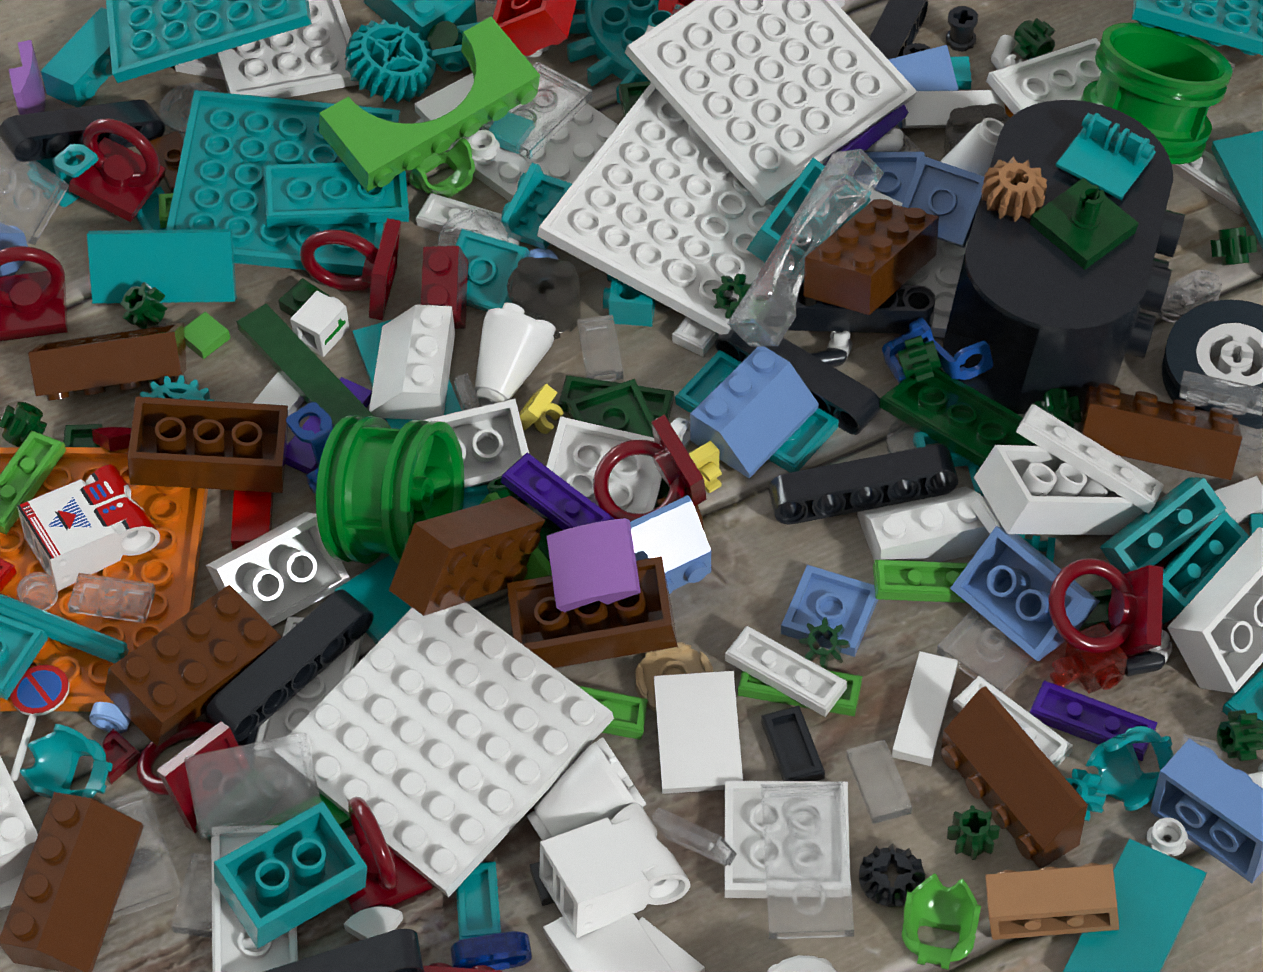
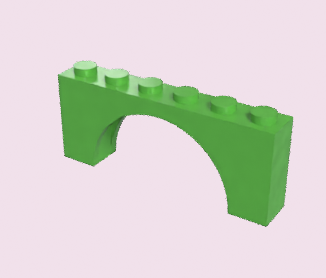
M492 17L463 32L461 52L471 67L474 83L461 104L446 115L422 123H396L369 114L355 104L349 96L319 113L320 134L367 192L377 186H386L396 175L405 170H413L427 157L434 153L440 154L445 152L453 142L462 137L474 135L481 126L492 120L498 121L502 119L512 108L519 104H528L536 97L540 74Z

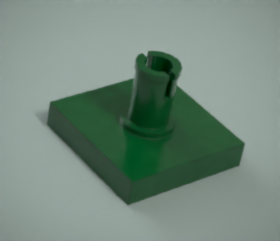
M1084 178L1033 213L1030 220L1032 227L1084 270L1135 234L1139 224L1106 197L1103 190L1099 191L1098 186L1090 184Z

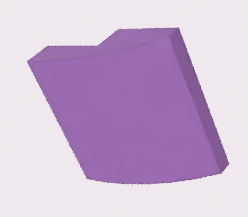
M32 40L18 42L22 67L9 69L19 115L45 112V89Z
M624 518L590 523L547 536L557 609L567 612L598 600L607 605L641 593L630 520Z

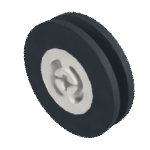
M1217 300L1199 305L1189 310L1177 320L1169 333L1162 362L1163 383L1172 401H1188L1196 405L1195 409L1210 412L1211 408L1228 410L1233 413L1232 417L1238 418L1241 432L1263 429V305L1243 300ZM1220 355L1216 369L1211 359ZM1253 362L1258 372L1249 376Z

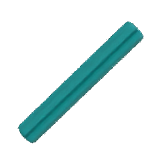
M0 594V615L44 630L47 637L112 663L118 662L129 653L126 642Z

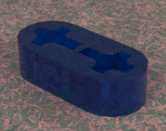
M519 931L467 938L454 943L450 948L452 967L472 968L477 965H485L495 970H503L523 966L532 959L529 936Z

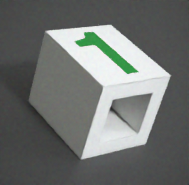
M316 291L290 319L292 331L313 352L322 357L350 329L346 306L339 299L328 297L319 291Z

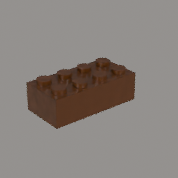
M887 199L872 200L805 257L804 296L870 315L936 256L939 216L928 214L920 208H906L895 205Z
M1099 383L1098 387H1088L1081 415L1082 421L1078 427V432L1118 456L1222 479H1232L1242 441L1238 418L1232 417V412L1220 408H1211L1210 412L1195 409V404L1184 400H1173L1172 404L1157 401L1158 397L1156 395L1137 391L1135 395L1120 392L1121 389L1119 387L1106 383Z
M136 397L128 451L130 484L283 493L288 441V425L286 422L288 405Z
M508 496L414 523L389 591L425 616L507 589V583L523 581L528 571L526 566L531 553L540 543V532L545 519L512 496Z
M229 584L109 667L104 693L158 747L203 715L210 701L278 642L282 636Z

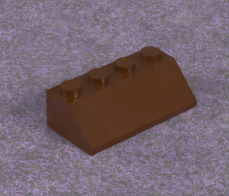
M184 323L41 343L28 352L36 396L47 395L48 401L70 397L69 391L83 390L84 395L106 392L105 386L119 384L120 390L141 387V381L156 379L157 384H164L165 376H168L173 383L177 382L178 375H182L187 370Z
M662 556L636 561L641 593L607 605L598 600L567 612L556 608L552 575L507 583L513 638L553 668L678 647Z
M986 686L979 689L944 729L941 756L950 769H956L965 779L966 786L971 795L976 799L981 798L992 812L991 817L996 825L1000 826L1001 829L1006 828L1012 835L1021 855L1028 860L1032 859L1037 867L1042 869L1080 845L1088 804Z
M54 792L0 935V946L13 963L61 972L93 971L144 828L141 822L92 798Z

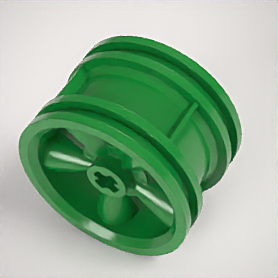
M1130 22L1118 23L1106 28L1103 31L1100 46L1095 55L1096 65L1101 71L1099 79L1089 83L1084 88L1081 101L1111 107L1140 122L1163 145L1171 164H1186L1198 160L1204 153L1206 142L1212 131V124L1206 116L1209 106L1216 105L1223 100L1233 73L1229 61L1216 49L1192 36L1182 37L1169 29L1158 26L1150 28L1140 23Z
M348 415L342 418L332 429L323 449L318 469L316 516L322 543L333 559L342 562L353 561L355 563L368 564L375 561L383 553L390 554L392 559L399 565L414 523L463 509V457L458 438L449 424L441 421L412 420L401 429H393L380 417Z

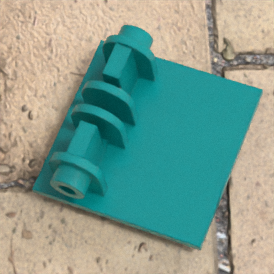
M1087 113L1081 125L1084 128L1055 166L1080 179H1086L1090 184L1098 186L1099 189L1121 200L1156 154V151H1154L1155 146L1149 144L1150 139L1148 138L1144 139L1133 132L1129 135L1130 129L1128 128L1119 133L1120 124L1115 123L1110 128L1112 122L1101 117L1099 113L1094 115Z

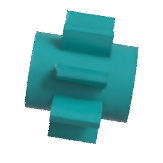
M1073 769L1072 778L1065 779L1088 804L1085 821H1090V812L1102 813L1104 811L1102 807L1108 791H1105L1099 783L1101 780L1100 775L1087 773L1086 770Z

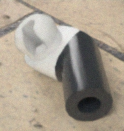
M848 331L831 332V341H829L826 350L810 354L832 367L842 365L852 349V341Z
M1162 630L1161 646L1143 651V654L1122 658V667L1126 677L1162 669L1172 652V643L1169 642L1170 636L1166 631Z

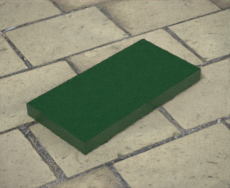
M938 368L932 370L934 378L917 382L915 375L908 377L880 398L881 409L918 431L926 433L933 440L979 467L982 466L995 445L1038 446L1016 432L1023 417L963 382L952 379L947 373Z
M635 379L566 401V409L571 419L654 438L651 422L655 419ZM641 410L642 414L635 413L632 411ZM663 478L657 500L666 498L669 493L670 487Z

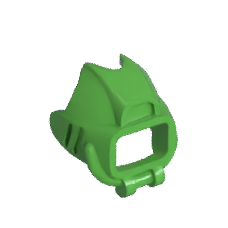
M462 138L448 152L434 153L427 157L419 166L412 170L409 177L410 183L415 188L422 189L428 195L433 193L450 198L471 184L475 172L474 160L471 158V145L465 138ZM443 163L448 164L454 171L450 177L438 184H430L427 180L426 173Z
M934 873L912 892H907L902 938L906 947L918 955L917 964L925 965V963L941 965L942 969L949 970L950 962L959 961L972 951L981 905L977 904L964 879H960L952 887H945L939 881L937 874ZM920 926L957 932L960 937L953 949L934 947L920 942L918 929Z

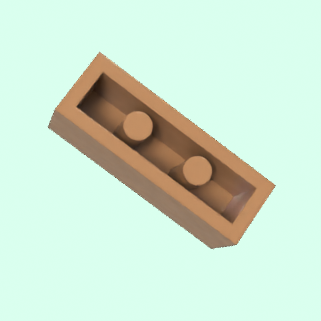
M1088 863L1081 867H1044L1034 871L1016 872L1004 870L997 874H986L988 913L992 940L1119 930L1113 864L1100 865Z

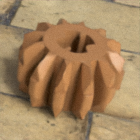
M1014 157L1008 163L998 160L994 167L989 168L988 172L985 173L981 191L982 199L987 201V211L998 210L1000 219L1005 215L1011 216L1015 222L1020 218V215L1030 219L1032 214L1043 206L1047 179L1042 177L1041 168H1030L1029 159L1023 164L1017 163Z

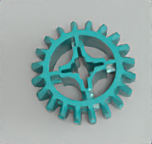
M385 19L379 24L371 20L367 26L361 25L350 37L344 54V60L346 61L345 70L350 72V81L359 82V90H369L370 97L375 94L382 96L383 102L388 98H392L397 104L402 98L410 102L414 96L420 97L427 90L433 80L437 62L432 58V50L429 47L430 42L422 40L421 32L413 33L410 31V25L404 28L399 26L397 21L394 24H389Z

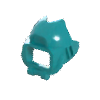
M55 724L54 732L28 743V748L33 753L35 763L29 768L20 769V772L34 793L51 799L54 792L93 798L96 793L105 794L107 787L105 781L108 772L112 771L113 764L106 762L105 751L95 740L87 739L82 733L68 726ZM81 756L92 757L94 759L93 768L85 789L70 790L79 758Z
M1144 726L1128 728L1124 734L1116 735L1108 741L1101 743L1092 752L1085 765L1086 767L1094 766L1098 769V775L1101 776L1099 783L1105 791H1108V796L1124 802V807L1127 811L1143 807L1154 797L1160 771L1144 773L1141 770L1132 744L1151 743L1160 770L1174 756L1171 748L1173 745L1171 737H1161L1153 729Z

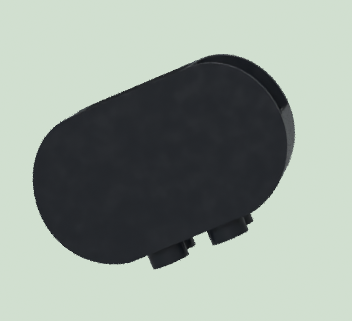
M1054 100L1034 104L1018 111L1002 127L990 168H993L998 160L1008 163L1014 157L1017 163L1023 164L1029 159L1030 168H1041L1042 177L1047 179V189L1043 206H1045L1081 180L1055 165L1084 128L1081 125L1087 113L1092 115L1099 113L1101 117L1112 122L1110 128L1115 123L1120 124L1119 133L1128 128L1130 129L1129 135L1133 132L1144 139L1148 138L1150 139L1149 144L1155 146L1154 151H1156V154L1121 200L1104 191L1106 197L1139 223L1136 233L1084 270L1030 225L1031 218L1027 219L1020 215V218L1015 222L1011 216L1005 215L1000 219L998 210L987 211V201L983 200L981 195L967 242L944 336L943 348L954 357L961 349L981 341H986L990 347L993 367L971 379L957 380L1021 417L1025 416L1035 401H1042V396L1046 391L1054 388L1067 390L1070 393V397L1078 396L1080 412H1082L1088 387H1098L1099 383L1114 385L1125 354L1144 359L1156 316L1140 312V308L1160 313L1172 272L1171 269H1168L1169 261L1155 258V253L1173 258L1185 214L1166 210L1173 183V169L1169 156L1160 141L1144 125L1123 112L1101 104L1078 100ZM971 355L963 365H960V368L963 366L965 368L975 367L981 361L982 355Z

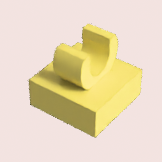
M547 383L529 398L519 412L524 431L534 423L538 431L547 434L554 428V425L546 419V414L554 420L559 419L564 414L560 406L551 403L558 392Z
M711 441L689 453L704 478L705 490L708 493L722 486V483L717 479V477L722 475L719 469L720 450Z

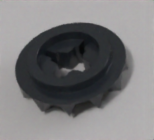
M892 843L888 848L879 849L876 846L871 854L863 857L859 869V883L865 895L875 903L887 907H898L905 905L907 892H912L925 881L926 874L924 873L922 860L912 855L910 848L906 850L899 849ZM890 864H894L896 872L900 874L897 875L896 881H894V887H890L887 874H882L887 872Z

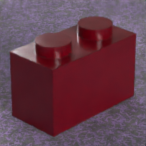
M459 246L423 247L421 305L452 306L454 328H466L467 257Z

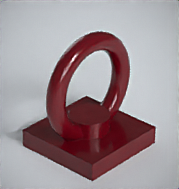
M110 118L97 119L86 127L83 134V144L97 154L98 161L79 177L72 178L69 183V191L131 222L165 177L166 168L160 165L159 157L153 145L137 129L119 120ZM101 133L119 135L132 143L141 155L106 137L98 145L97 137Z
M387 218L379 249L367 239L347 231L324 230L314 233L301 246V262L305 270L314 279L328 287L343 291H362L371 288L369 318L383 321L398 267L401 221ZM338 244L357 250L366 257L362 276L345 277L326 270L315 259L316 249L323 245Z
M16 246L1 249L0 266L14 261H29L45 267L48 271L0 277V341L67 333L65 272L61 263L50 253L38 248Z
M665 414L651 422L655 442L649 440L623 442L608 451L596 468L593 479V491L596 502L601 509L614 519L626 518L631 522L683 498L684 493L691 498L694 507L707 500L704 478ZM633 455L652 457L660 475L670 487L665 501L659 507L647 513H630L621 509L613 501L609 492L608 483L613 468L623 459Z
M1080 559L1068 564L1055 577L1049 593V612L1056 630L1071 646L1089 653L1110 651V656L1126 657L1161 646L1163 567L1147 565L1123 574L1112 564L1099 559ZM1082 575H1097L1106 579L1112 585L1111 600L1108 608L1110 633L1105 636L1090 637L1082 634L1072 625L1065 610L1067 589L1076 578Z
M193 721L158 747L151 741L142 751L136 771L138 780L145 789L159 795H170L186 827L193 833H196L195 826L251 769L229 726L222 721L216 725L208 722ZM199 737L156 770L160 778L154 775L153 765L164 750L181 740Z
M353 797L349 801L348 811L355 834L348 836V839L367 865L366 887L346 898L353 915L371 907H389L431 889L432 883L393 852V849L387 845L381 828L367 802L361 797Z

